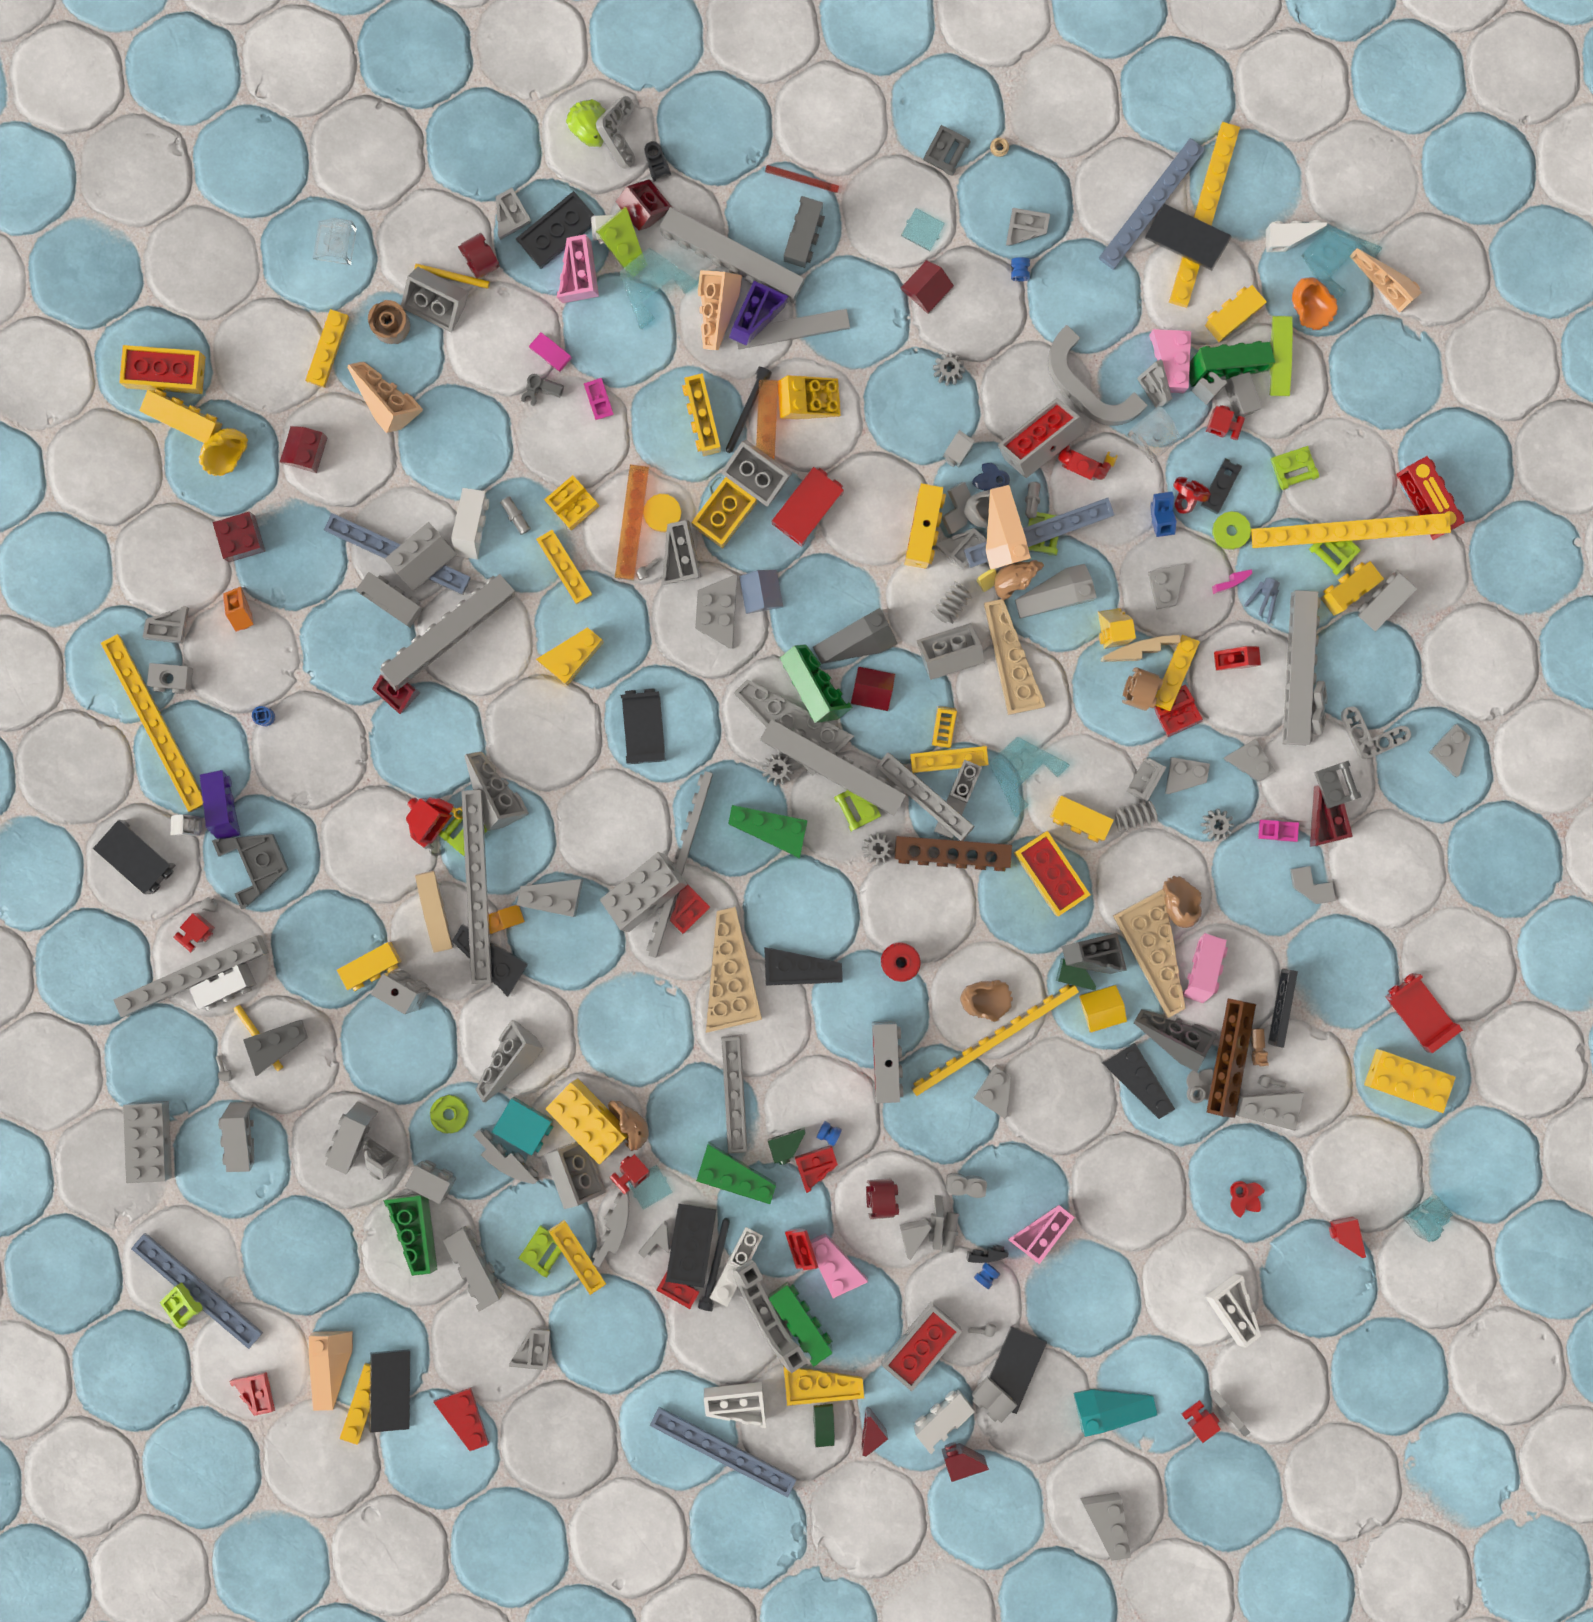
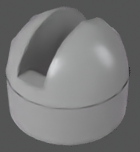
M207 897L203 900L200 909L216 912L217 902L214 898L210 902V897Z

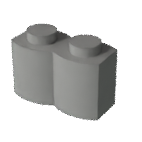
M959 1173L947 1174L945 1189L948 1193L952 1195L967 1194L974 1198L986 1196L987 1182L984 1178L976 1175L965 1177Z
M988 1376L972 1392L974 1397L972 1401L979 1408H986L989 1411L987 1415L995 1422L998 1420L1002 1423L1017 1406V1403Z

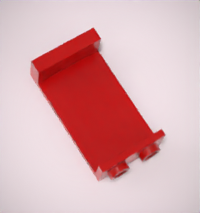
M813 467L772 519L773 526L801 547L838 497L844 493L843 485L835 479L833 481L827 477L828 474L821 468L817 470Z
M1411 973L1403 979L1404 982L1401 985H1395L1388 990L1389 994L1385 998L1425 1051L1434 1053L1463 1031L1459 1024L1452 1022L1421 981L1423 976Z

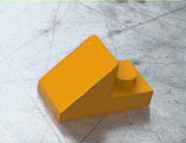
M510 906L489 914L490 934L524 923L525 920L520 906Z

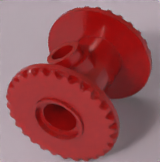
M899 942L889 945L884 950L881 956V967L884 973L892 980L898 982L909 981L919 972L921 965L920 956L912 946ZM899 957H904L905 964L902 967H897L896 960Z

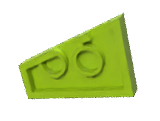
M624 207L601 226L596 233L628 275L633 278L647 265L627 207Z

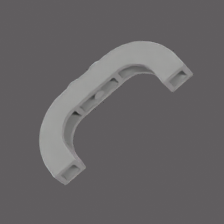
M1066 325L1055 337L1048 355L1049 372L1054 383L1061 390L1060 393L1063 397L1070 399L1074 403L1073 405L1080 413L1083 412L1099 424L1118 426L1134 420L1148 406L1135 392L1121 404L1107 405L1101 402L1070 371L1067 365V354L1078 343L1080 337Z
M749 1260L734 1269L733 1276L762 1334L781 1363L791 1373L807 1364L808 1361L800 1346L788 1335L760 1283L764 1278L753 1260Z

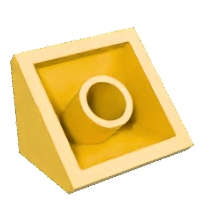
M1116 985L1079 995L1090 1033L1127 1022L1125 1004Z

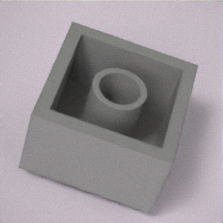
M426 1160L415 1165L405 1187L440 1204L447 1198L456 1177L453 1176L451 1171L447 1169L440 1170L436 1168L435 1163Z

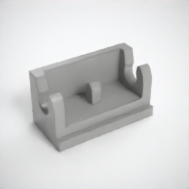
M1210 372L1209 375L1214 379V383L1210 384L1206 379L1202 378L1192 389V392L1206 405L1227 383L1226 380L1223 381L1213 372Z
M1250 372L1232 377L1227 381L1225 389L1236 419L1238 416L1244 417L1255 413L1254 411L1262 408Z
M1144 758L1126 792L1144 802L1148 801L1166 767L1150 758Z

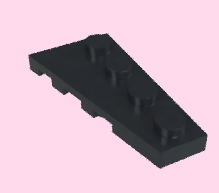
M462 924L452 942L470 959L469 927ZM490 941L492 982L509 997L528 963Z
M764 947L766 986L843 982L842 963Z
M1135 1043L1101 1062L1158 1119L1175 1110Z

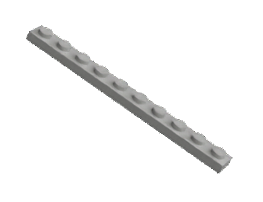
M705 771L704 775L700 774L697 784L700 786L698 793L694 794L692 804H695L693 812L689 811L686 822L689 825L687 830H683L680 839L683 841L682 848H678L675 859H678L676 869L681 876L713 777V773ZM676 895L658 910V914L661 916L659 922L655 921L652 932L655 935L653 940L648 942L646 951H649L648 956L656 958Z
M482 790L462 791L471 984L492 983L483 797Z

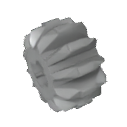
M952 352L949 353L948 358L943 353L941 359L937 358L935 360L937 365H933V370L936 371L934 377H940L939 383L945 380L946 386L949 385L950 381L953 385H956L957 380H962L963 378L961 374L965 373V369L962 368L964 361L958 362L959 355L952 358ZM947 366L951 367V372H947Z
M781 753L778 754V760H775V756L772 754V762L767 758L765 759L769 766L763 765L762 769L768 770V772L762 775L763 777L770 775L767 779L768 783L775 779L774 786H777L778 780L781 781L782 785H785L784 777L788 781L791 780L787 773L794 774V770L787 769L792 767L793 763L786 764L789 759L788 756L782 761ZM775 765L783 767L780 775L777 772L773 773L772 769H775Z
M1216 809L1215 814L1212 810L1208 811L1209 817H1202L1207 821L1206 823H1201L1202 827H1206L1202 833L1206 834L1209 832L1207 837L1209 840L1213 837L1216 842L1220 840V837L1226 840V834H1232V831L1228 828L1234 827V824H1229L1228 822L1233 819L1232 816L1226 818L1227 811L1221 813L1220 809ZM1216 822H1220L1219 828L1215 829L1214 825H1216Z
M876 833V839L870 834L869 838L872 842L866 839L863 841L869 845L868 847L861 848L863 851L868 850L869 852L864 854L863 857L866 858L870 855L869 863H872L874 858H876V865L880 864L879 858L882 859L884 864L887 863L884 856L892 858V855L887 852L894 851V847H888L887 845L893 843V841L885 842L886 834L882 840L880 839V833ZM877 843L880 847H883V852L880 851L881 854H876V851H873V846L875 847Z

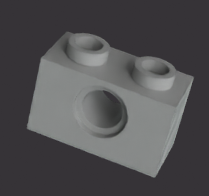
M149 663L147 686L152 687L153 691L165 692V689H171L172 693L184 694V691H191L193 668ZM172 674L173 681L168 684L167 677Z

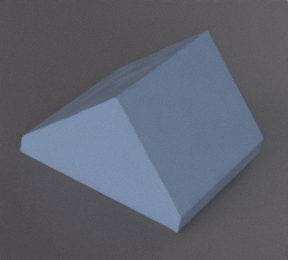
M756 570L739 576L746 614L783 608L777 570Z

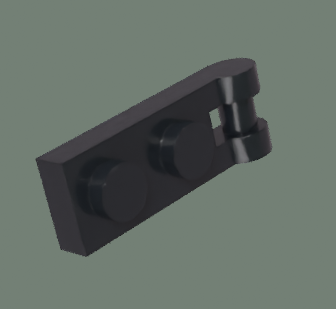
M1224 458L1208 489L1211 495L1208 501L1202 502L1200 506L1218 514L1242 466L1239 464L1235 465L1229 459ZM1226 469L1232 471L1230 476L1224 474Z

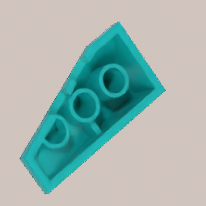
M1089 1389L1073 1393L1081 1430L1085 1437L1105 1433L1158 1416L1153 1395L1118 1393L1117 1391L1109 1392L1100 1391L1099 1389Z

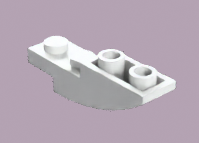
M745 1227L718 1279L710 1299L725 1307L728 1306L737 1288L733 1270L752 1259L763 1237L762 1235Z

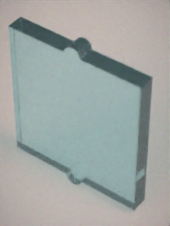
M915 208L910 219L906 221L907 225L901 236L931 251L935 241L939 239V234L945 223Z
M657 1165L648 1169L650 1176L636 1188L628 1182L634 1193L633 1197L637 1198L643 1210L672 1193L666 1181L667 1178L663 1176Z

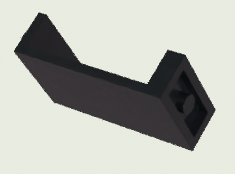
M644 689V693H636V690L625 691V694L620 696L623 706L627 753L626 764L665 762L659 691L655 692V689Z
M118 820L93 849L143 894H154L161 887L160 883L163 879L166 880L173 874L174 871L172 869L176 865L168 863L128 828L130 825L125 820Z

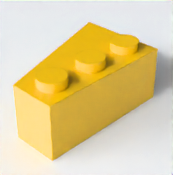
M1371 561L1366 564L1361 562L1353 568L1354 573L1350 576L1346 573L1338 579L1340 582L1335 587L1330 585L1323 591L1324 595L1320 598L1333 616L1346 610L1349 605L1356 602L1361 596L1384 580Z

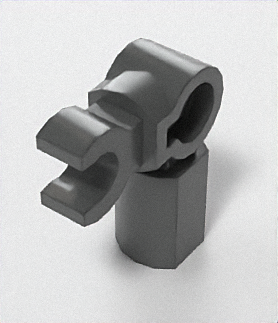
M531 374L527 378V392L522 395L521 401L525 403L526 398L531 397L532 401L530 404L534 406L536 404L535 395L539 392L540 388L543 392L560 398L564 385L548 379L542 380L539 375Z

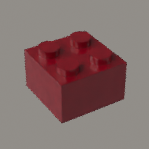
M250 511L212 522L222 557L227 562L266 552L256 517Z

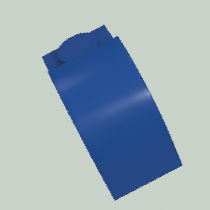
M1172 491L1153 494V502H1151L1150 507L1156 537L1175 535L1177 521L1173 512L1174 495Z

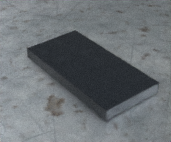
M573 191L519 235L516 241L536 265L542 269L565 250L567 238L583 235L592 227L591 217L595 215Z
M1167 204L1163 205L1145 236L1147 240L1211 271L1232 238L1230 234Z
M1281 969L1268 1044L1284 1048L1298 971Z
M678 1203L665 1282L704 1288L717 1209Z
M1013 1326L1008 1331L989 1378L1017 1403L1016 1408L1012 1411V1413L1017 1414L1047 1341Z
M410 1350L370 1352V1433L409 1429Z

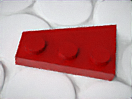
M471 1388L433 1401L469 1451L489 1444Z

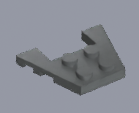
M274 834L212 840L219 857L238 850L252 882V886L234 893L241 909L248 907L289 870Z

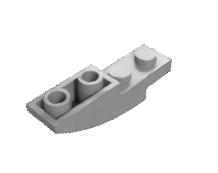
M967 760L963 761L946 800L961 815L982 769L981 766ZM939 821L937 822L934 832L952 839L954 834Z
M481 1128L473 1135L486 1149L481 1156L496 1169L526 1183L535 1184L539 1180L537 1177L539 1175L532 1166L528 1167L524 1163L525 1158L519 1152L515 1153L514 1151L507 1156L506 1149L500 1143L496 1144L490 1131Z
M629 1192L626 1195L618 1193L614 1200V1203L617 1204L614 1210L609 1209L604 1218L607 1221L605 1226L611 1229V1231L607 1230L601 1239L604 1241L601 1248L597 1247L592 1255V1258L595 1259L592 1264L598 1268L608 1251L616 1254L622 1242L629 1218Z

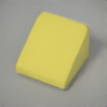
M995 569L988 570L977 578L976 582L983 592L994 586L997 574Z

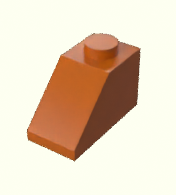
M238 587L223 593L225 615L235 632L245 630L254 625L252 612L243 589Z

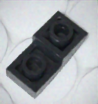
M993 1245V1247L987 1248V1254L978 1249H973L972 1252L967 1251L966 1259L972 1263H989L1007 1258L1009 1253L1004 1249V1246Z

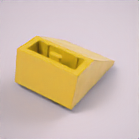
M787 375L777 381L780 419L798 420L841 416L838 378Z

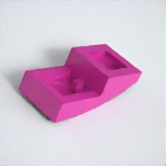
M541 332L529 345L533 352L542 357L559 372L572 359L568 353Z
M602 378L584 383L595 420L614 415Z
M1252 569L1232 573L1229 576V582L1215 584L1212 587L1213 594L1221 593L1237 586L1252 574Z
M1260 820L1258 839L1298 842L1299 823Z

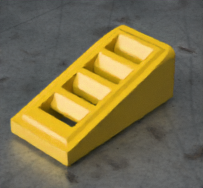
M937 706L932 739L933 746L951 748L957 715L956 708ZM941 713L951 714V718L943 717ZM940 721L950 722V725L940 724ZM939 729L949 730V733L938 732V730H939ZM937 736L947 737L948 741L937 740Z

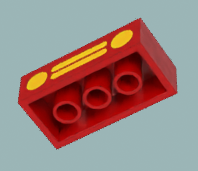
M1428 456L1397 473L1399 481L1419 516L1450 513L1451 530L1465 523L1462 511L1457 509L1454 504L1453 495L1445 488L1444 479L1438 475L1435 470V463ZM1432 534L1430 536L1435 540L1444 534Z

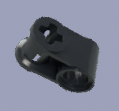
M655 141L648 142L645 145L644 151L653 182L663 176H671L670 168L661 146ZM653 149L658 151L655 156L649 155L648 152Z

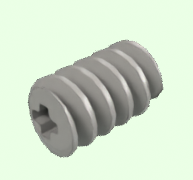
M954 581L956 587L950 586L949 588L952 593L946 592L945 596L947 599L941 598L940 602L942 605H936L938 611H931L934 616L944 623L949 622L953 624L951 616L958 617L955 611H963L960 604L967 605L965 598L972 599L969 591L956 581Z
M1147 801L1146 806L1141 802L1138 807L1136 804H1132L1131 809L1128 806H1124V810L1121 808L1116 809L1115 819L1119 832H1121L1122 826L1129 830V824L1136 829L1138 822L1141 827H1144V821L1151 825L1152 819L1155 820L1156 824L1158 823L1156 809L1151 801Z

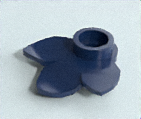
M993 463L982 464L983 473L978 474L972 480V484L976 488L984 491L1006 486L1010 483L1009 475L1005 471L999 470ZM1000 476L1004 479L1001 484L997 483V478Z

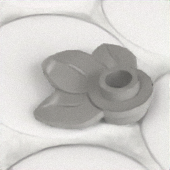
M1204 1069L1199 1074L1192 1070L1188 1074L1186 1080L1188 1086L1187 1098L1192 1103H1200L1204 1099L1209 1100L1213 1078L1212 1069Z

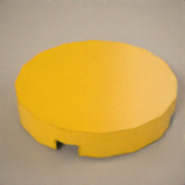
M657 494L647 500L643 515L645 522L651 529L667 532V524L680 521L681 508L674 497L668 494Z

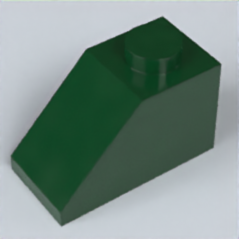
M1061 958L1056 981L1096 991V985L1086 969L1067 966L1065 959Z
M804 1127L768 1139L774 1164L779 1162V1165L790 1162V1158L794 1157L806 1133Z

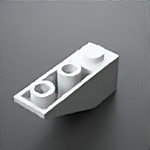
M1313 220L1309 223H1302V221H1292L1285 224L1282 221L1272 222L1266 229V252H1286L1322 232L1327 226V222H1321L1320 220Z
M171 816V835L199 836V832L202 831V821L198 816Z

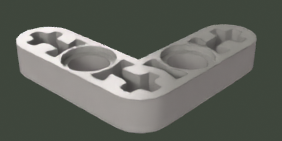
M628 96L617 99L596 121L597 131L618 165L623 169L635 164V155L618 129L634 110V104ZM613 111L617 115V120H615L613 116ZM614 138L618 142V147L614 143Z
M1347 707L1341 712V720L1358 756L1362 759L1379 755L1407 742L1411 737L1408 727L1399 726L1372 738L1357 708ZM1348 710L1350 713L1354 712L1353 721L1354 723L1358 721L1359 724L1350 727L1353 721L1351 718L1347 719L1346 717L1349 714ZM1357 727L1363 730L1361 738L1354 736V730ZM1399 730L1405 732L1403 739L1400 737L1393 740L1392 736L1399 734ZM1382 737L1388 739L1389 744L1386 748L1379 745V740ZM1373 745L1376 747L1375 749H1372L1368 752L1369 755L1367 753L1362 752V750H1364L1365 747H1371Z

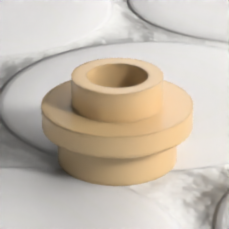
M998 137L991 142L990 151L994 156L1003 157L1008 153L1009 143L1006 139ZM1000 145L1003 149L997 150L996 146Z

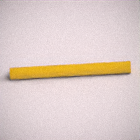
M417 263L414 269L420 267L438 277L489 289L490 281Z
M241 1005L236 1006L234 1011L251 1035L260 1034ZM279 1060L272 1064L277 1072L284 1068Z

